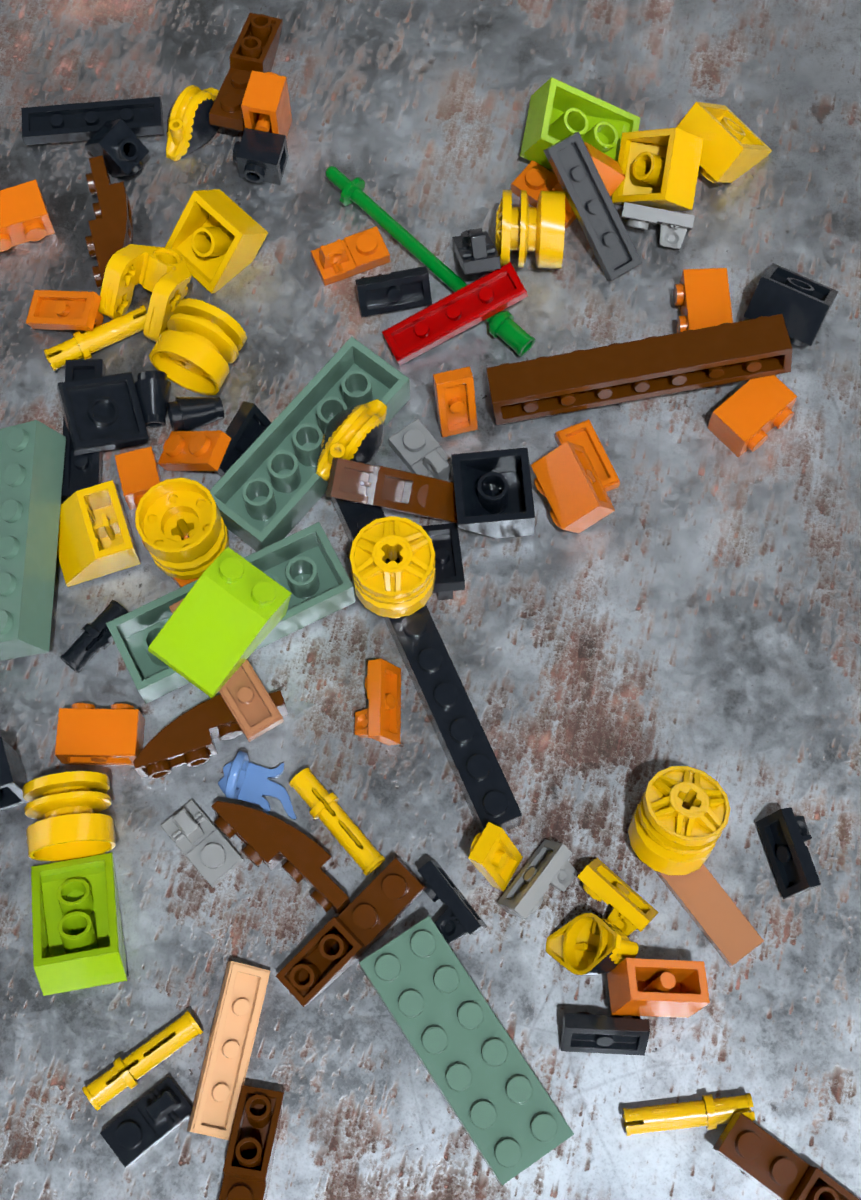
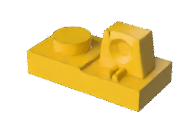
M488 822L483 832L478 833L473 839L468 858L492 887L504 892L523 856L503 828Z
M598 858L590 862L577 876L584 883L583 888L588 895L601 902L603 900L607 905L610 904L614 907L607 921L619 928L627 937L636 929L642 932L659 913Z

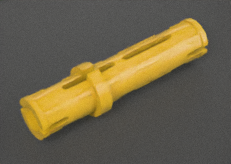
M142 305L140 308L93 328V331H86L82 334L80 331L72 334L73 338L49 349H44L43 352L48 363L51 364L52 370L55 372L57 369L66 366V360L92 358V353L143 331L147 310Z
M308 767L291 779L289 785L296 790L311 808L310 815L315 820L319 818L366 876L385 861V857L376 850L359 827L355 825L337 803L339 798L333 792L329 794Z
M187 1010L184 1015L154 1035L123 1060L121 1057L114 1060L112 1068L82 1088L84 1094L98 1111L104 1104L127 1087L130 1089L136 1087L139 1078L170 1057L197 1035L202 1034L203 1031Z
M750 1093L722 1098H713L710 1094L702 1095V1100L628 1109L622 1108L626 1136L706 1126L708 1130L717 1129L718 1124L729 1123L735 1112L742 1113L752 1122L755 1121L754 1111H751L750 1108L754 1107Z

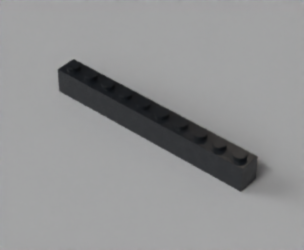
M331 497V502L351 546L353 540L364 526L375 519L385 517L381 507ZM389 558L386 559L387 564L392 561ZM397 558V559L394 560V561L397 562V563H399V562H400V558ZM426 604L409 616L400 618L383 617L479 831L483 832L488 822L503 828L505 832L520 826L522 820L520 808Z

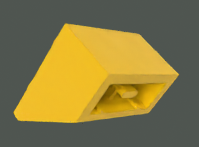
M113 480L75 491L61 504L57 555L67 587L141 564L122 499Z

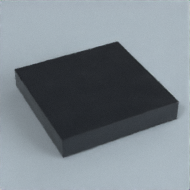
M132 372L58 383L57 390L74 456L148 444L149 437Z

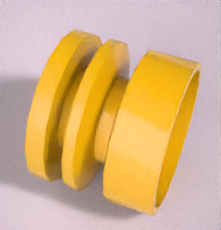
M503 190L500 204L496 210L495 247L500 256L501 267L510 262V251H518V268L524 267L527 252H535L537 268L561 269L565 234V192L540 191L537 207H529L527 191L521 190L519 207H512V190Z
M192 298L181 299L173 311L174 314H172L167 322L168 330L161 333L150 352V361L158 371L165 372L170 381L182 388L202 395H216L230 372L228 364L233 363L237 359L238 351L242 349L247 340L246 332L235 319L216 306L202 300Z
M186 478L166 479L152 486L140 499L135 511L136 529L156 566L168 576L182 580L199 578L215 559L229 547L228 529L221 517L217 504L210 491L199 482Z
M389 516L375 519L359 531L352 542L350 562L356 596L364 607L378 616L388 618L409 616L424 607L433 594L435 551L432 539L423 527L408 518ZM387 558L392 560L388 564L386 563ZM400 558L399 563L395 562L394 560Z
M671 766L657 772L648 782L641 802L637 805L631 818L628 835L632 849L643 863L651 869L666 875H687L698 870L710 856L716 841L720 838L722 831L728 824L731 809L727 794L718 781L704 771L689 766Z
M92 771L62 772L35 778L24 784L22 788L23 798L29 802L24 807V813L29 818L40 820L29 825L26 829L28 856L31 859L39 861H67L100 855L112 850L116 846L113 818L99 813L109 808L112 804L111 797L106 794L110 789L109 778L106 774Z

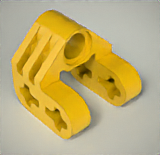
M129 244L112 255L105 269L100 293L99 312L111 319L126 314L131 304L134 287L138 283L141 284L144 289L152 292L143 333L145 337L157 342L161 333L168 330L167 322L172 314H174L173 311L177 304L188 293L187 284L190 283L191 274L183 256L169 248Z

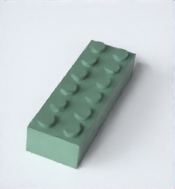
M351 337L209 490L227 529L255 551H259L284 539L327 492L329 480L325 481L317 475L316 468L323 434L328 423L338 413L347 408L379 399L387 406L385 427L410 399L409 378Z
M38 420L0 429V661L48 653L50 647L66 437Z
M320 522L244 557V559L292 593L286 615L254 651L356 602L354 586ZM197 580L106 623L145 704L191 683L150 653L148 647L172 616L169 606L185 598Z
M430 916L359 962L364 975L500 1186L510 1181L574 1135Z

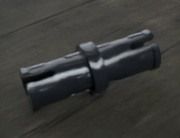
M112 600L91 625L86 623L81 629L83 631L82 635L60 656L61 660L76 673H80L81 669L100 648L105 649L110 644L108 639L112 635L106 623L128 613V611L118 602Z

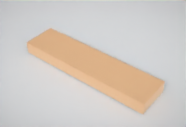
M228 961L187 1128L188 1132L230 1141L270 970Z

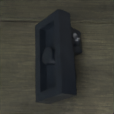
M482 228L463 231L461 236L452 237L454 252L465 275L501 269L500 256L487 231L482 232Z
M426 266L395 271L384 275L378 274L365 278L361 277V279L355 280L361 317L432 305L429 273Z
M243 401L226 430V434L231 437V441L220 467L216 471L221 477L271 424L269 419L254 403Z
M457 523L422 526L432 539L435 551V583L433 593H438V600L453 599V591L465 590Z
M792 807L780 809L756 822L783 899L798 896L821 885L808 847L804 843L812 839L804 816H794Z
M430 860L418 870L424 878L422 883L427 887L424 890L433 902L440 899L442 903L448 906L444 913L434 922L448 944L455 942L468 933L469 935H477L487 927L438 862Z
M589 1012L564 1013L560 1036L561 1051L645 1056L650 1034L649 1019H641L640 1016L623 1015L607 1017V1015H593Z
M168 1076L102 1130L100 1134L124 1167L128 1168L191 1115L193 1106L172 1078Z

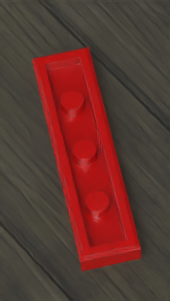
M511 262L502 266L501 269H496L382 331L398 364L401 366L527 298L528 294Z

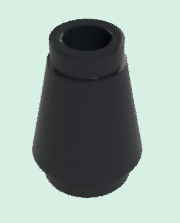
M162 371L140 372L137 374L135 387L145 425L149 428L163 427L166 425L165 418L171 382L167 380V374Z
M176 397L175 401L167 402L168 417L172 431H191L224 418L220 397Z

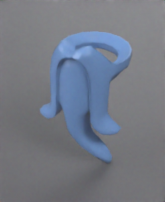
M239 751L235 759L223 767L224 777L220 779L218 785L227 798L259 805L264 813L270 814L271 807L262 796L273 797L281 802L291 819H297L286 789L268 780V778L275 779L283 774L284 763L274 769H268L250 763L248 753Z

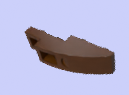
M249 13L229 56L230 69L209 112L211 125L244 131L245 125L241 104L252 70L264 73L271 72L279 44L283 19L264 14Z
M103 155L89 158L92 173L86 174L91 195L97 194L99 201L92 203L96 219L88 221L91 235L85 236L90 257H97L98 266L92 267L97 288L102 287L105 269L112 255L129 244H133L132 212L124 182L111 184Z
M333 458L326 492L327 497L458 524L454 483L388 467Z
M281 690L269 693L281 716H288ZM219 694L193 707L162 729L134 759V767L141 778L147 776L148 779L162 778L172 772V768L185 764L187 767H195L210 760L209 756L218 754L213 739L220 737L221 740H230L239 737L243 732Z
M216 801L211 806L218 817L214 824L229 839L236 835L246 845L241 851L254 865L259 867L264 863L272 871L284 860L285 863L281 868L297 884L304 880L314 890L310 897L326 913L332 908L340 915L351 903L349 897L325 874L334 865L332 856L301 831L274 816L239 804Z
M395 858L339 916L333 917L276 977L299 1003L305 1007L401 918L400 915L427 887L399 858Z
M242 1085L223 1168L224 1178L219 1200H266L278 1139L284 1092Z
M734 1113L712 1148L739 1168L743 1175L777 1200H859L820 1169L810 1166L742 1113Z

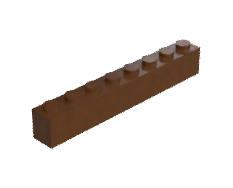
M783 314L734 323H723L718 326L685 330L680 333L658 337L651 336L631 342L613 343L608 346L576 350L571 353L549 357L543 356L516 363H504L486 369L496 425L788 373L791 372L793 348Z

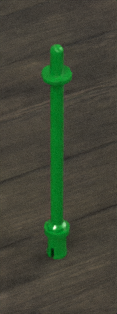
M334 166L326 169L325 176L342 191L340 202L343 205L357 204L454 292L467 286L460 277L363 192L365 181L361 177H356L351 181ZM501 311L486 319L489 323V333L494 338L500 337L517 352V355L522 357L534 345L536 339L513 321L514 316L509 311Z

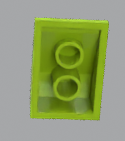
M551 77L531 95L520 156L530 161L533 160L548 169H552L543 150L569 135L579 132L583 142L589 143L618 162L622 133L638 131L640 117Z
M227 547L202 573L149 645L148 651L209 697L213 698L287 613L292 593Z
M107 853L32 866L33 967L43 996L127 981L125 944L113 854Z

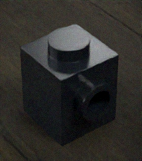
M122 119L106 121L84 145L94 157L103 155L108 173L112 177H131L137 173L144 164L142 159L149 152Z
M245 128L241 141H236L233 149V162L237 163L240 178H245L254 183L281 184L289 157L286 135Z

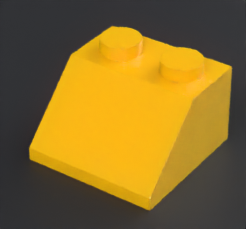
M695 102L677 126V128L704 139L700 166L702 167L700 172L712 183H732L766 158L772 151L725 105Z
M677 127L622 133L618 164L625 178L612 195L613 204L624 206V202L669 211L692 210L704 139Z
M220 189L193 191L165 248L180 253L186 262L190 274L213 294L217 293L253 262L268 232Z

